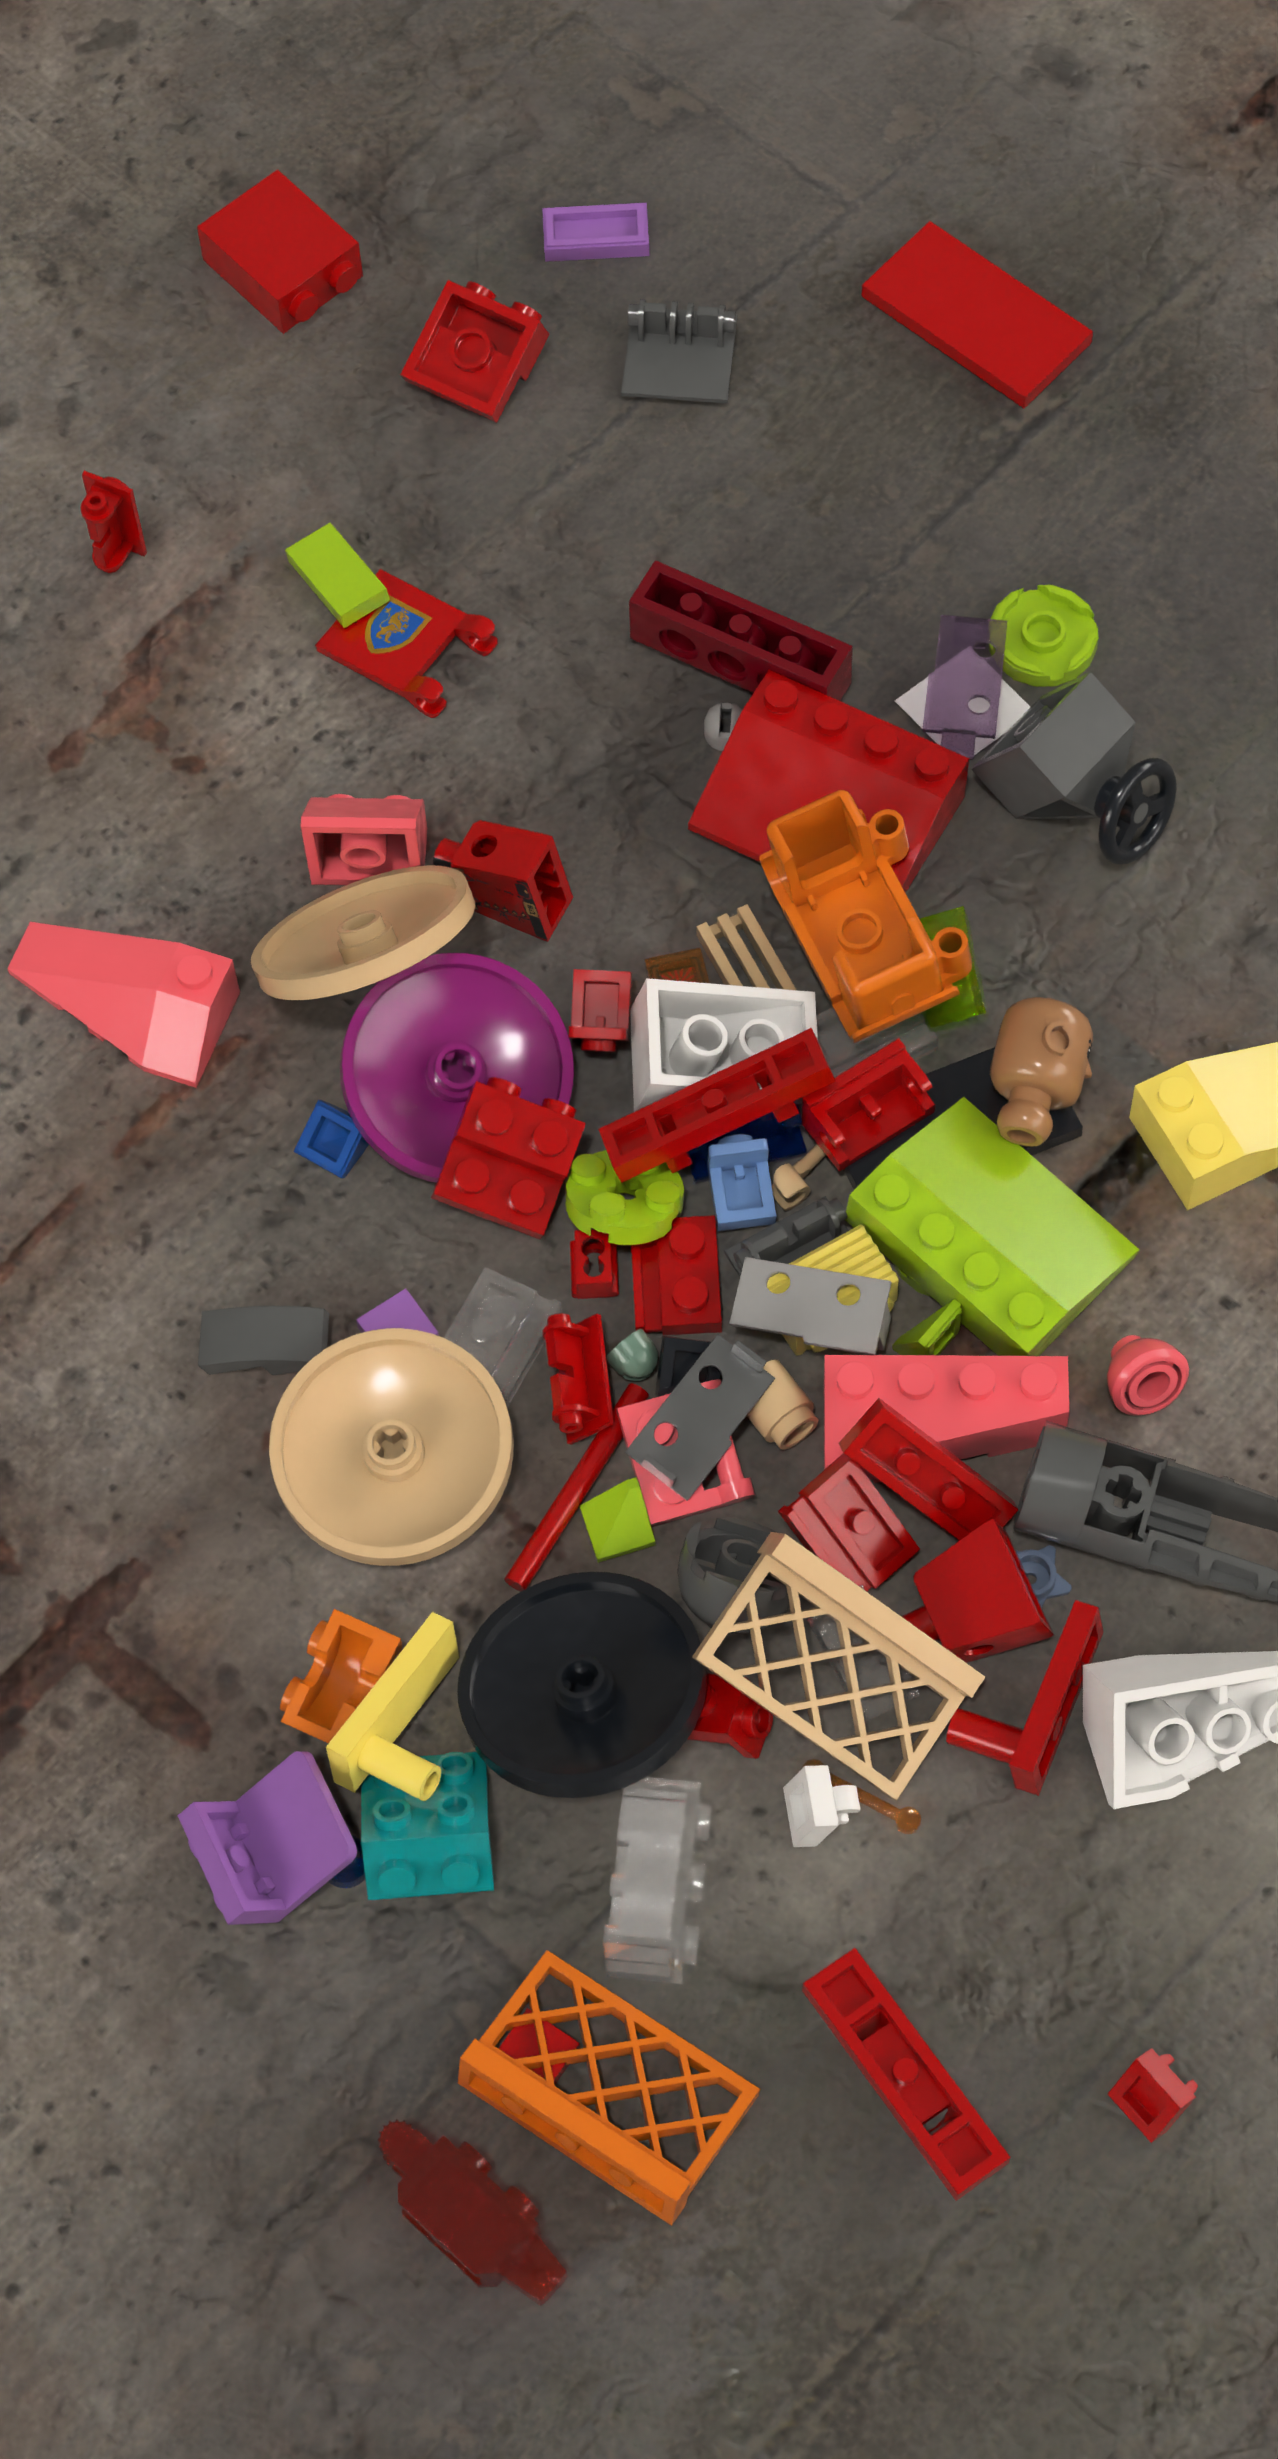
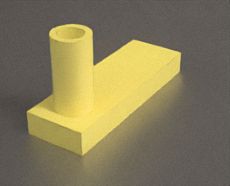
M432 1612L326 1746L334 1783L355 1793L370 1774L421 1801H426L435 1792L440 1782L441 1768L393 1743L460 1658L453 1621Z

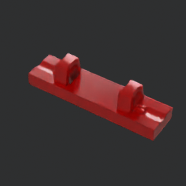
M812 1028L598 1130L612 1167L621 1183L663 1163L667 1164L671 1173H675L693 1164L688 1151L770 1112H773L778 1123L799 1114L794 1101L832 1084L836 1080Z
M853 1948L803 1983L802 1992L955 2201L1009 2164L1011 2158L856 1948ZM945 2109H948L943 2119L934 2128L927 2131L923 2125Z

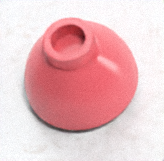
M1130 1335L1120 1339L1111 1351L1112 1360L1107 1374L1109 1394L1115 1406L1125 1414L1141 1416L1157 1412L1172 1403L1186 1385L1189 1376L1187 1359L1177 1348L1163 1340Z

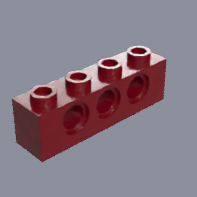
M655 560L629 600L630 639L754 693L768 670L841 701L851 684L852 645Z

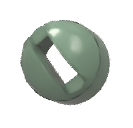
M638 1329L614 1347L607 1355L606 1361L616 1373L626 1380L640 1381L649 1377L655 1370L658 1361V1351L654 1342L644 1330Z

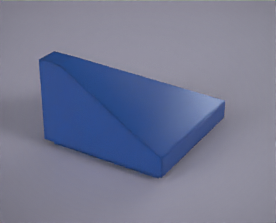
M318 1100L294 1152L338 1177L345 1178L369 1144L356 1128L348 1111L326 1101Z

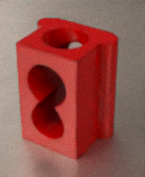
M574 1230L575 1240L570 1241L572 1297L589 1299L618 1296L617 1244L608 1243L609 1234L591 1230V1236L580 1230ZM591 1239H596V1240H598V1242H587V1241H588V1240H591ZM591 1253L600 1254L598 1256V1265L601 1274L598 1276L588 1275L590 1273V1266L587 1255Z

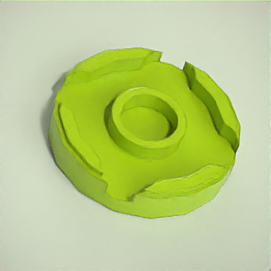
M1038 585L1037 590L1023 592L1024 588L1013 591L996 605L989 621V652L998 668L1013 680L1034 687L1058 686L1076 679L1091 665L1098 646V627L1094 621V613L1089 604L1074 592L1054 585Z

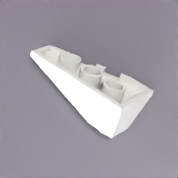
M1278 1651L1138 1655L1083 1665V1725L1108 1804L1113 1809L1172 1799L1189 1790L1188 1782L1215 1768H1219L1224 1772L1240 1764L1238 1756L1268 1741L1278 1744Z

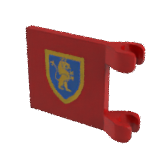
M380 569L375 575L387 588L390 601L346 628L336 620L315 644L317 652L397 693L424 715L435 718L447 705L446 700L440 697L444 689L439 681L423 676V674L455 636L477 654L482 656L489 655L498 645V639L496 636H492L495 631V625L492 620L485 616L466 614Z

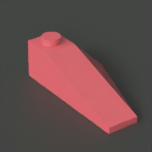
M36 922L29 923L7 968L11 976L58 1010H65L87 1026L91 1034L102 1042L106 1039L128 1056V1060L144 1072L197 1088L240 994L233 959L179 942Z

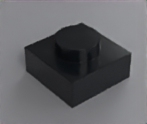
M662 1336L655 1396L659 1397L672 1393L711 1342ZM712 1366L705 1367L699 1373V1382L703 1383L720 1379L721 1372Z

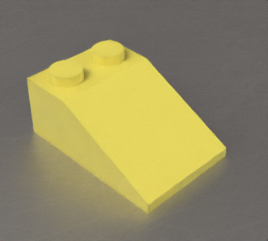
M1278 1042L1186 1061L1135 1085L1129 1118L1187 1211L1278 1168Z

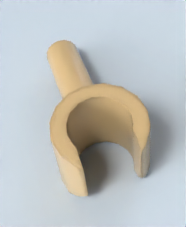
M818 1144L793 1166L789 1163L784 1164L774 1173L772 1184L773 1197L785 1211L801 1204L811 1191L803 1178L826 1156Z

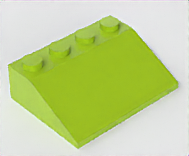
M965 1097L961 1098L893 1151L849 1195L846 1208L847 1219L845 1221L853 1228L860 1224L863 1225L867 1234L871 1236L873 1243L877 1244L879 1251L906 1275H909L919 1283L920 1287L942 1307L953 1299L962 1304L961 1323L998 1356H1040L1140 1251L1139 1248L1024 1148L1003 1138L997 1125Z

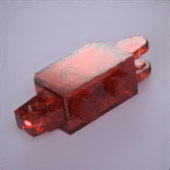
M396 2119L395 2122L389 2121L387 2126L383 2125V2131H379L381 2136L378 2139L379 2144H381L379 2148L384 2153L383 2159L387 2160V2165H391L393 2171L402 2179L398 2183V2204L402 2208L403 2217L478 2288L497 2287L502 2281H505L540 2306L549 2300L568 2276L567 2271L541 2240L539 2223L534 2220L540 2212L531 2200L513 2185L504 2192L487 2176L492 2169L491 2165L467 2142L464 2141L457 2148L443 2135L433 2145L417 2129L412 2130L411 2124L407 2125L405 2120L399 2122Z

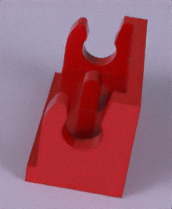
M898 1038L835 1077L836 1082L804 1096L802 1100V1125L840 1172L934 1113L935 1104L926 1092L933 1087L926 1074Z

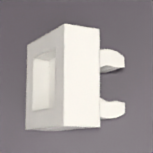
M828 1765L804 1766L783 1787L793 1847L818 1846L835 1828L849 1821L848 1813H858L860 1811L857 1787L854 1785L832 1787Z

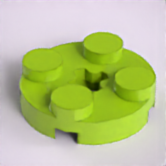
M606 1150L594 1154H582L572 1161L570 1176L566 1183V1211L571 1222L580 1231L591 1236V1228L598 1232L609 1234L608 1243L638 1245L652 1242L663 1237L672 1229V1220L678 1215L680 1217L683 1210L684 1185L678 1171L671 1173L666 1163L621 1183L612 1167ZM619 1193L634 1195V1198L625 1200L624 1196Z

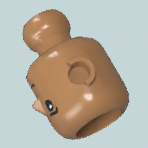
M1033 997L1025 998L1012 1004L1004 1015L990 1066V1076L995 1089L1008 1100V1103L1001 1108L998 1114L997 1127L1001 1136L1012 1143L1022 1146H1038L1044 1143L1053 1128V1120L1049 1111L1063 1110L1074 1105L1081 1093L1084 1079L1091 1078L1092 1076L1088 1060L1093 1043V1031L1088 1018L1076 1007L1052 998Z

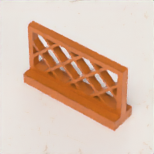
M546 1950L480 2040L474 2039L460 2057L458 2074L459 2085L671 2226L685 2208L688 2196L758 2098L760 2088L548 1950ZM550 1974L572 1989L575 2006L540 2012L536 1991ZM583 1996L593 2003L584 2005ZM529 2002L532 2013L519 2015ZM613 2015L625 2024L628 2041L593 2047L587 2018ZM578 2020L583 2048L548 2054L542 2021L554 2024ZM534 2023L540 2055L514 2059L495 2047L506 2031L512 2030L513 2027ZM636 2031L645 2036L646 2038L637 2039ZM665 2049L678 2058L681 2072L680 2077L646 2081L641 2053ZM631 2055L637 2083L602 2089L596 2060ZM566 2062V2065L587 2062L592 2091L566 2094L554 2085L551 2065ZM689 2066H691L700 2073L691 2075ZM542 2067L544 2078L530 2069ZM718 2084L738 2097L728 2113L700 2117L694 2088ZM685 2090L691 2119L656 2125L649 2095ZM640 2097L646 2126L621 2130L608 2121L605 2102ZM595 2104L597 2113L586 2106ZM716 2129L706 2143L704 2131ZM694 2132L698 2156L686 2172L662 2157L659 2138ZM649 2140L651 2149L639 2141Z

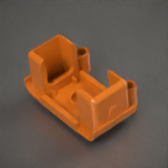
M838 790L769 823L767 835L771 850L759 857L762 869L786 919L853 1044L960 995L957 986H953L952 983L966 977L972 969L967 935L959 928L946 927L935 935L933 941L930 940L891 867L892 864L902 860L909 850L904 820L897 811L891 809L881 810L871 818L870 823H867L865 814L861 809H858L851 794L845 790Z

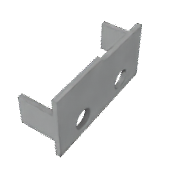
M745 1257L729 1324L730 1326L801 1337L804 1340V1344L876 1355L877 1347L879 1350H884L889 1331L891 1314L887 1302L892 1283L888 1280ZM774 1274H785L790 1279L789 1288L780 1294L769 1291L767 1288L769 1278ZM846 1285H853L860 1290L859 1300L849 1306L841 1304L837 1299L838 1291Z

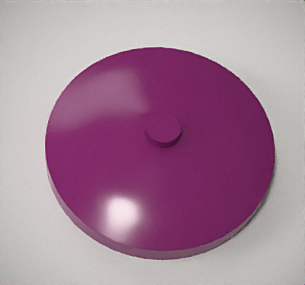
M468 953L434 954L400 973L377 982L358 1005L343 1039L340 1054L341 1088L345 1104L356 1128L373 1150L399 1170L425 1181L437 1182L468 1094L476 1081L485 1085L490 1077L510 1081L522 1089L519 1098L540 1106L545 1098L559 1100L569 1104L574 1080L573 1052L566 1027L558 1011L543 991L528 977L516 969L488 957Z

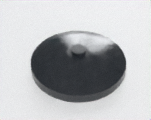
M579 1572L554 1577L535 1584L516 1594L495 1610L481 1625L465 1652L458 1677L457 1695L461 1718L470 1741L480 1758L496 1774L511 1784L536 1794L557 1798H582L607 1794L632 1785L652 1774L676 1754L692 1733L701 1715L707 1691V1668L692 1658L700 1646L698 1634L690 1618L674 1599L657 1587L634 1577L610 1572Z

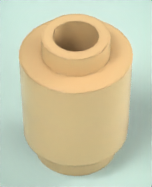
M771 1360L766 1362L764 1370L775 1377V1380L747 1414V1418L767 1442H775L781 1450H786L804 1440L817 1426L818 1418L812 1412L814 1403L779 1360Z

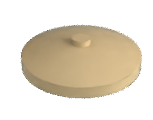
M436 865L415 866L367 877L315 899L279 922L255 947L251 956L252 969L263 992L271 997L283 1000L318 999L363 988L402 972L446 945L471 919L475 910V900L466 877L462 872L451 867Z
M385 1328L359 1333L338 1341L313 1357L297 1373L286 1388L276 1408L270 1432L269 1455L274 1482L283 1504L297 1525L312 1540L332 1553L352 1561L379 1566H399L421 1562L441 1555L458 1546L483 1525L494 1511L507 1486L512 1468L514 1440L509 1413L502 1393L490 1373L473 1355L459 1345L432 1333L404 1328Z

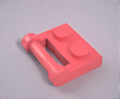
M716 1379L700 1384L704 1388L715 1389L720 1386L722 1380ZM670 1394L617 1408L616 1413L627 1449ZM662 1423L655 1428L654 1438L660 1445L670 1446L676 1442L678 1432L672 1424ZM732 1435L730 1436L732 1445L715 1465L721 1485L704 1490L701 1483L688 1501L629 1456L634 1475L637 1477L651 1527L738 1503L756 1496L751 1478H744Z

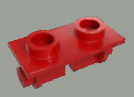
M84 470L82 478L87 495L82 501L80 509L82 517L86 520L90 539L94 540L92 544V559L98 569L106 573H113L119 570L130 552L144 557L147 554L133 489L117 478L109 476L103 478Z
M560 1313L549 1316L547 1318V1326L543 1328L542 1334L543 1339L546 1340L548 1365L559 1369V1373L550 1377L554 1409L552 1411V1420L559 1424L561 1432L566 1433L567 1444L572 1445L614 1424L601 1314L596 1313L577 1324L571 1323V1317L568 1314Z

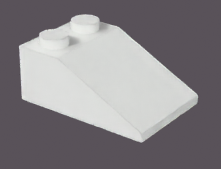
M646 978L630 1009L634 1112L812 1028L818 1040L815 992ZM803 1097L794 1101L795 1104L802 1103Z

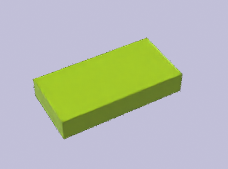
M331 522L285 549L288 562L344 628L390 601L387 588Z

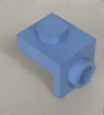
M738 1134L719 1140L718 1144L709 1146L707 1169L717 1231L776 1223L777 1216L768 1166L769 1148L767 1139L753 1140L750 1135Z

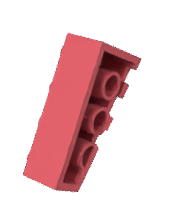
M825 1355L824 1470L843 1454L839 1442L878 1398L960 1460L983 1454L993 1457L1036 1447L1046 1421L1067 1427L1069 1418L1068 1356ZM861 1467V1469L867 1475L869 1480L873 1479L874 1483L881 1482L879 1479H877L875 1476H873L871 1473H869L867 1470Z

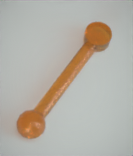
M810 1759L803 1764L802 1768L804 1766H820L824 1764L818 1759ZM830 1773L832 1787L853 1785ZM857 1787L859 1802L895 1820L896 1827L901 1833L913 1834L919 1829L921 1815L915 1808L904 1807L899 1809Z

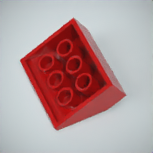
M768 670L744 706L688 822V830L760 862L759 857L771 850L767 835V826L771 821L835 791L845 790L851 794L858 809L863 811L867 823H870L871 818L877 812L885 809L895 810L903 817L909 850L902 860L892 864L891 867L906 893L965 798L970 758Z

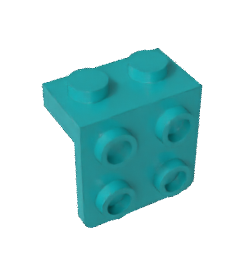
M449 1752L441 1755L419 1756L441 1768L440 1782L435 1792L426 1801H421L370 1774L361 1784V1847L368 1900L494 1890V1871L488 1818L487 1764L480 1758L477 1752Z

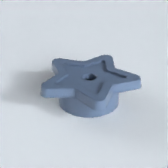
M1048 1545L1040 1550L1030 1549L1021 1552L1016 1550L1027 1576L1033 1575L1037 1580L1031 1585L1041 1607L1046 1599L1069 1594L1072 1589L1071 1585L1056 1573V1549L1054 1546Z

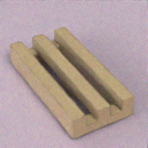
M748 904L737 908V914L729 917L727 913L717 917L716 924L709 926L705 922L696 926L697 938L724 985L743 986L717 939L725 936L752 986L770 988L738 933V930L743 929L776 988L796 990Z

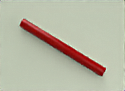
M634 1383L628 1384L612 1409L614 1424L596 1434L507 1573L504 1580L515 1590L521 1592L528 1588L622 1440L623 1434L616 1413L617 1408L648 1399L649 1394L642 1387Z

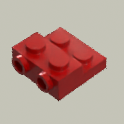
M447 280L400 375L410 384L497 423L518 380H527L550 334L540 321L542 315L531 307L514 301L510 308L495 301L496 295L478 283L468 281L466 286L463 287Z
M490 1077L486 1085L476 1081L468 1094L431 1198L540 1240L546 1231L562 1183L569 1173L586 1123L574 1119L576 1109L562 1101L545 1098L540 1106L519 1098L522 1089L510 1081L496 1077Z

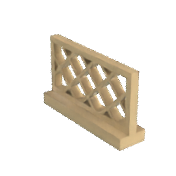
M770 1532L757 1552L760 1554V1557L692 1658L884 1794L897 1800L966 1696L973 1697L985 1676L791 1537L783 1533ZM769 1573L786 1585L791 1612L759 1618L755 1592ZM799 1595L814 1605L815 1608L801 1610ZM746 1607L748 1620L735 1623ZM826 1614L836 1621L841 1648L809 1654L803 1618ZM792 1621L798 1656L766 1662L760 1627ZM750 1629L756 1664L732 1669L713 1656L728 1633ZM849 1631L866 1643L851 1645ZM877 1650L886 1657L890 1683L859 1689L853 1654ZM842 1656L848 1691L816 1697L810 1662ZM800 1665L806 1700L781 1704L772 1697L768 1671ZM899 1667L915 1678L901 1681ZM757 1673L760 1688L744 1678L743 1675ZM926 1685L944 1698L930 1720L912 1724L908 1723L903 1689ZM892 1692L898 1726L866 1733L861 1698ZM850 1700L856 1735L837 1739L829 1738L822 1733L818 1706ZM808 1709L810 1723L793 1711ZM922 1731L912 1745L910 1733ZM899 1736L903 1760L889 1780L872 1768L868 1742ZM857 1744L860 1759L846 1750L844 1746Z

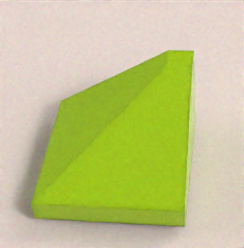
M953 1299L900 1336L892 1345V1349L900 1355H940L960 1331L962 1304Z
M637 1477L625 1480L580 1505V1511L598 1563L656 1545Z

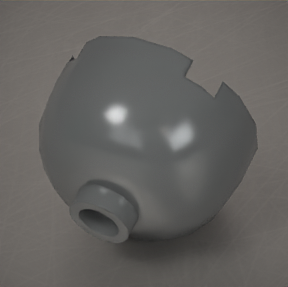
M718 1517L713 1528H704L700 1530L701 1522H698L689 1530L679 1555L677 1569L681 1597L688 1608L710 1628L713 1627L760 1557V1554L757 1553L770 1532H775L774 1530L753 1521L732 1517ZM768 1573L755 1592L759 1618L784 1614L790 1606L786 1585ZM746 1607L735 1623L748 1620ZM772 1625L761 1626L760 1629L762 1631ZM750 1629L730 1632L728 1634L750 1633Z

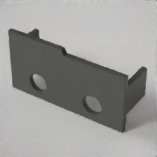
M717 1334L625 1453L688 1501L732 1445L730 1436L775 1380V1377L764 1370L766 1361L739 1340L732 1345ZM712 1366L721 1372L722 1383L715 1389H707L700 1384L699 1373L703 1368ZM662 1423L672 1424L677 1429L678 1438L670 1446H662L654 1438L655 1428Z

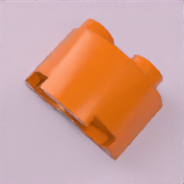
M334 1609L329 1621L321 1620L310 1637L307 1654L315 1657L314 1662L305 1679L295 1676L288 1684L280 1703V1710L285 1712L280 1722L329 1744L392 1664L395 1656H398L402 1651L401 1638Z

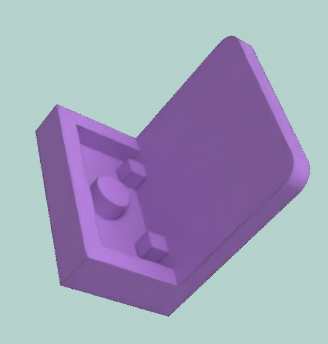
M307 1751L292 1753L236 1801L193 1802L177 1815L187 1835L190 1850L198 1859L212 1889L215 1904L223 1913L228 1925L279 1922L348 1866L357 1854L356 1844L313 1755Z

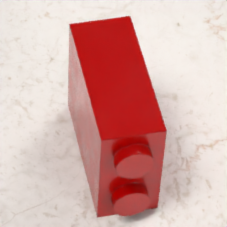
M278 169L197 226L203 260L283 334L299 322L309 320L318 308L339 293L349 291L358 279L363 277L359 242Z

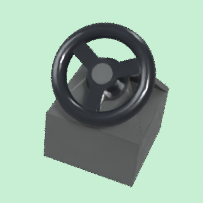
M1092 672L1042 695L971 769L1015 819L1100 818L1098 833L1100 849L1107 860L1120 865L1136 861L1156 843L1170 819L1177 790L1176 777L1172 767L1166 761L1159 758L1142 760L1125 773L1136 722ZM1151 775H1156L1159 780L1160 791L1148 797L1143 794L1141 781ZM1152 816L1144 831L1131 843L1137 829L1146 822L1148 817ZM1116 827L1120 828L1119 831H1118V833H1117V835H1116Z

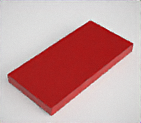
M931 221L920 229L862 284L861 297L1024 409L1092 343V330Z

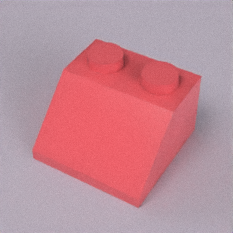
M335 794L328 798L311 797L301 816V832L311 885H348L392 870L425 866L428 828L424 799H410L402 795H391L384 799L354 798L346 794Z

